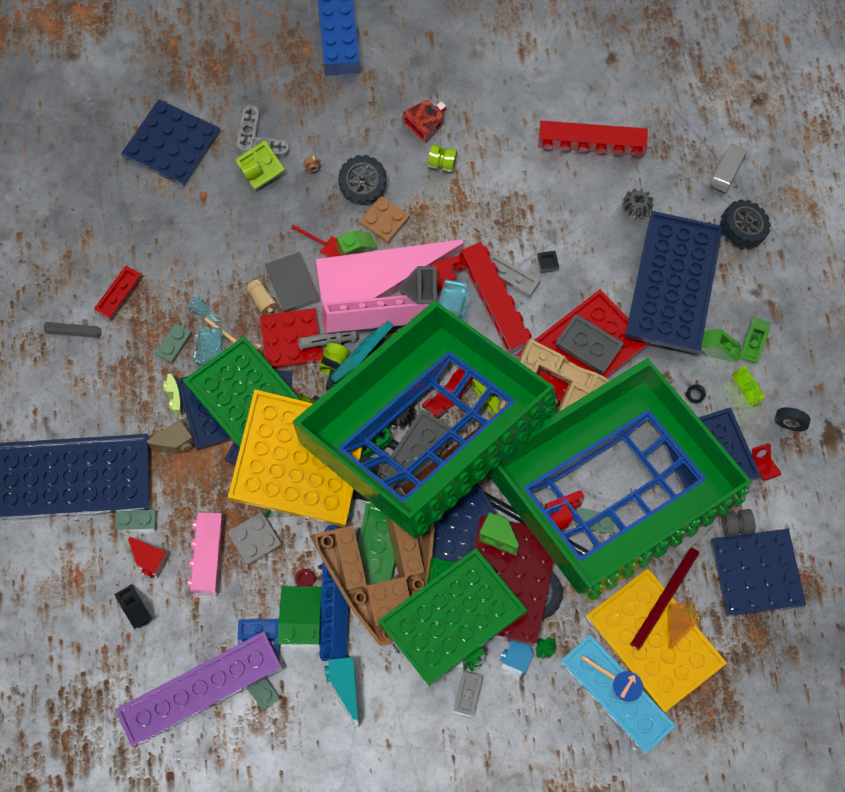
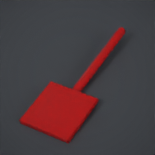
M291 225V228L325 245L320 254L326 257L340 256L336 248V238L332 235L325 242L301 228Z

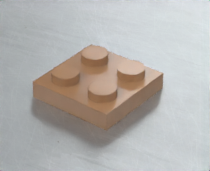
M380 196L359 220V225L389 244L410 219V214L383 196Z

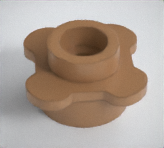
M316 156L306 158L304 160V171L307 173L317 171L321 168V160Z

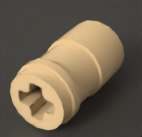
M256 279L247 285V293L252 297L262 315L272 313L277 308L276 301L267 291L261 280Z

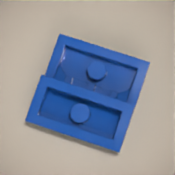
M279 619L238 620V645L264 631L279 660Z

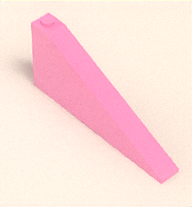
M463 239L316 259L322 308L323 303L389 297L399 291L397 287L417 266H431L432 263L459 254L463 250Z

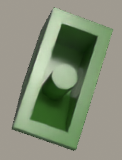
M351 231L336 238V248L340 256L365 253L377 249L370 232Z
M755 317L751 318L739 358L758 363L770 330V322Z
M722 329L704 331L701 350L709 357L737 363L739 361L741 345Z
M489 512L480 531L479 541L517 556L519 544L509 521L500 514Z

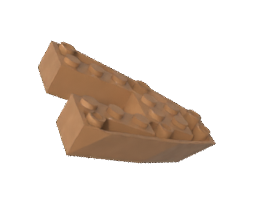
M387 518L386 521L399 578L370 585L366 584L354 525L310 535L316 550L349 607L380 646L392 644L393 642L378 624V620L427 583L433 551V523L423 535H419L414 539L390 518Z

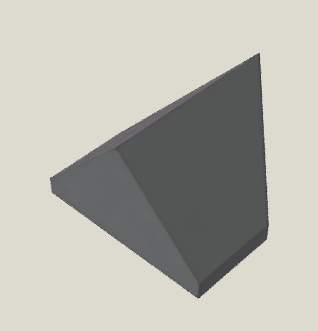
M417 266L397 289L417 304H430L434 300L437 301L436 266Z

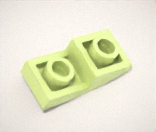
M168 374L167 380H164L163 390L170 399L169 408L173 411L174 416L182 417L181 396L172 374Z

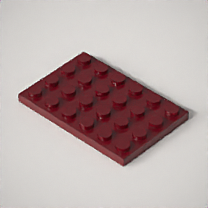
M481 515L473 550L476 548L527 609L526 614L494 638L537 646L554 561L526 524L509 521L519 544L517 556L479 541L480 531L487 516Z

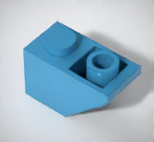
M507 641L511 644L509 649H504L500 661L503 662L501 668L524 677L533 656L531 648L526 644Z

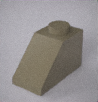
M180 419L147 440L151 450L172 454L187 452L194 445L192 436Z

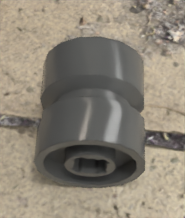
M751 509L739 510L737 513L729 511L721 517L722 529L726 538L737 537L739 533L743 536L750 535L756 531L755 518Z

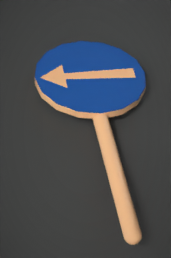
M581 656L583 661L614 680L613 691L620 700L633 702L641 696L643 683L637 674L631 671H624L615 677L585 656Z

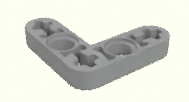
M255 106L245 107L242 113L237 140L239 152L245 154L265 140L270 148L274 146L273 152L277 158L287 157L289 145L286 141L256 137L259 110ZM250 113H254L251 118L252 121H249L248 115H250ZM246 127L253 128L251 133H245L243 130ZM245 139H248V145L246 146V148H243V146L245 145ZM280 147H283V148H284V149H282V152H279V151H278V150L280 149Z

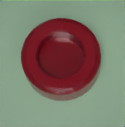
M309 569L299 570L295 575L296 585L313 587L315 583L314 573Z

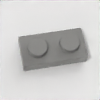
M462 672L453 713L469 717L474 716L483 676Z

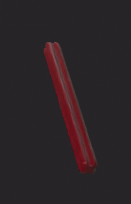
M691 547L637 632L630 644L634 649H641L699 555V551Z

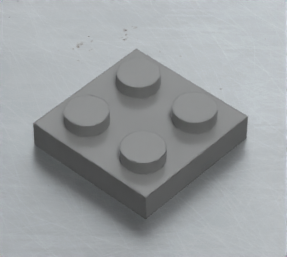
M262 512L227 532L247 566L282 547Z

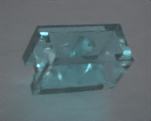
M199 327L198 334H195L197 352L193 353V362L198 364V369L222 352V328Z

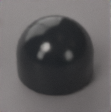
M700 384L691 385L686 391L687 399L692 403L702 402L706 397L705 388ZM693 389H698L701 392L699 399L692 398L691 391Z

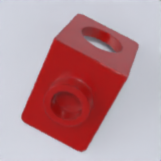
M770 443L752 449V456L764 481L781 476V471L771 459ZM761 450H766V454L764 456L757 457V454Z

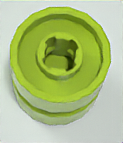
M432 144L427 166L434 169L442 167L443 171L453 172L457 149L449 147L443 149L440 145Z
M327 343L323 352L324 357L340 364L349 355V350L337 343ZM320 360L318 370L322 374L329 376L330 370L335 369L321 364Z

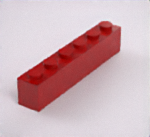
M540 120L538 148L544 150L555 149L579 151L581 153H608L618 156L632 155L634 157L645 156L648 128Z
M479 242L461 250L459 257L505 349L511 354L524 348L527 340L531 339L532 336L529 329H525L522 323L523 317L519 311H516L514 299L511 295H508L504 280L499 278L497 274L498 268L494 262H491L488 248L483 246L482 242Z

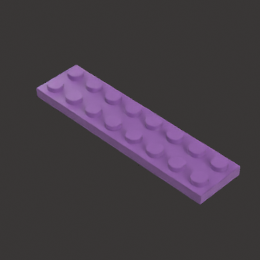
M263 631L116 708L115 711L131 747L134 748L282 670V667Z

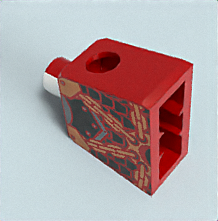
M425 100L404 111L403 122L426 144L443 126L444 115L442 113L447 110V107L441 101L434 106L429 100Z

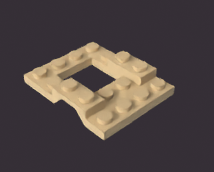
M532 339L527 340L519 358V361L536 373L538 367H541L551 372V375L569 384L557 413L610 381L598 373L578 367L569 362L565 356ZM501 399L497 409L501 410L508 403Z

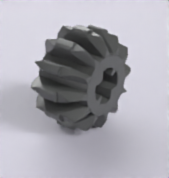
M635 188L632 192L628 191L622 201L623 210L627 211V216L632 214L633 219L636 216H639L640 219L644 215L648 216L654 206L652 203L653 197L649 196V191L644 193L642 188L639 191Z

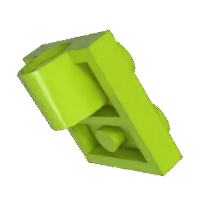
M265 140L235 159L255 191L285 172L284 167Z

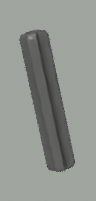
M54 322L44 323L45 333L96 338L100 336V328L98 326Z

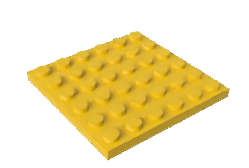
M254 390L227 500L345 527L353 488L299 443L292 422L313 403ZM362 447L348 453L359 461Z

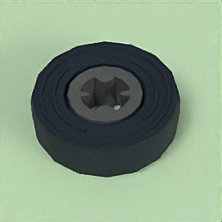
M783 407L777 410L775 422L779 426L799 432L806 431L809 428L811 417L804 411L791 407Z

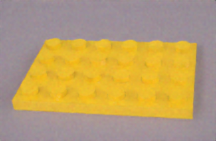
M647 568L588 613L586 618L628 671L640 677L645 692L665 713L725 666L727 662L673 597L641 649L636 650L630 645L665 589Z

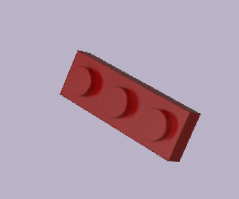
M125 265L97 303L94 311L111 321L138 284L142 275Z

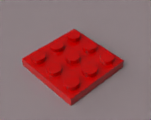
M315 308L260 316L265 360L273 369L320 363L323 357L321 346L300 350L298 345V338L319 334Z

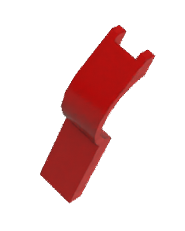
M459 368L453 373L444 388L452 393L466 372ZM471 377L463 390L458 395V399L461 398V396L465 393L466 389L472 384V380L474 379V377ZM438 393L433 398H428L421 407L427 408L437 418L455 404Z

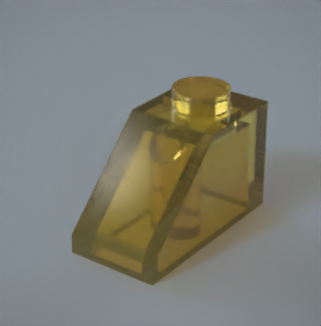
M670 604L667 608L668 649L674 648L698 623L699 613L695 611L694 604Z

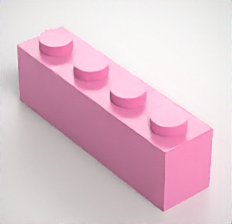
M198 513L197 519H194L193 530L196 531V537L192 538L191 543L194 557L190 558V569L193 570L192 577L188 578V589H191L193 595L217 596L224 522L222 513Z

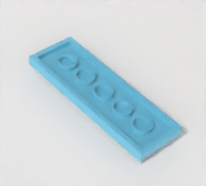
M591 634L560 661L566 670L645 755L676 727L644 691L633 702L620 700L613 691L614 680L581 659V656H585L615 677L619 673L624 672L623 668Z

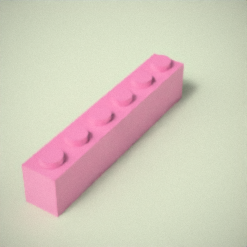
M406 295L323 303L322 323L326 333L379 328L386 321H390L393 326L406 325L429 304H417Z

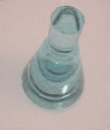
M194 296L189 301L188 311L205 318L207 317L215 324L220 321V318L211 312V309L200 296L197 298Z

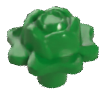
M550 637L545 640L539 638L537 641L538 646L535 648L536 657H541V659L551 657L556 651V640Z

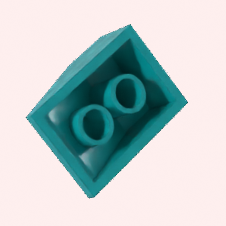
M353 657L328 659L329 666H325L326 682L331 684V689L353 726L359 728Z

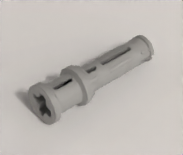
M356 330L330 332L298 338V345L300 350L326 345L327 343L341 344V342L350 340L355 342L357 338Z

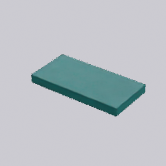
M386 321L368 335L331 375V378L337 382L358 366L393 327L392 323Z

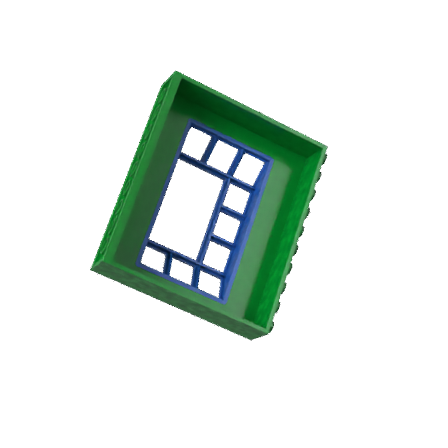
M434 300L292 422L299 443L412 538L416 539L419 535H423L433 522L438 521L446 510L454 507L459 498L468 494L477 482L482 481L492 468H496L506 455H510L520 442H524L533 430H537L547 417H551L555 413L554 386ZM451 361L466 372L452 393L437 383ZM471 377H474L486 386V390L473 408H470L457 398ZM434 388L467 414L412 464L404 468L371 442V440L426 391ZM494 392L508 404L487 421L478 412L491 393ZM471 419H475L482 427L467 441L456 434ZM449 439H453L461 446L445 461L434 454ZM362 446H367L378 456L360 463L348 452ZM427 459L432 460L438 467L424 480L420 481L411 474ZM386 462L399 473L381 480L369 468ZM407 479L416 487L405 497H402L390 485Z
M649 358L644 359L543 421L537 430H533L524 442H520L510 455H506L496 468H492L487 473L585 603L590 599L594 601L602 595L601 592L605 589H613L622 578L628 579L635 573L634 570L639 567L641 569L645 568L650 564L651 559L654 557L660 558L671 546L673 548L677 547L682 543L683 538L686 536L692 537L703 525L705 527L713 523L715 517L718 515L724 516L730 511L732 506L741 505L746 500L745 496L750 492L749 488L752 484L749 477ZM646 420H649L661 434V437L641 452L629 435ZM623 440L654 479L584 522L571 504L564 498V495L554 482ZM666 441L679 456V459L659 474L646 457ZM685 463L697 478V482L676 495L664 479ZM659 484L670 499L651 511L640 495ZM549 487L557 499L562 497L565 502L544 509L532 492ZM634 500L645 515L626 527L615 511ZM567 503L578 527L562 532L549 515L561 510L560 507ZM609 516L620 532L600 543L589 528ZM583 532L595 548L584 555H579L567 538Z

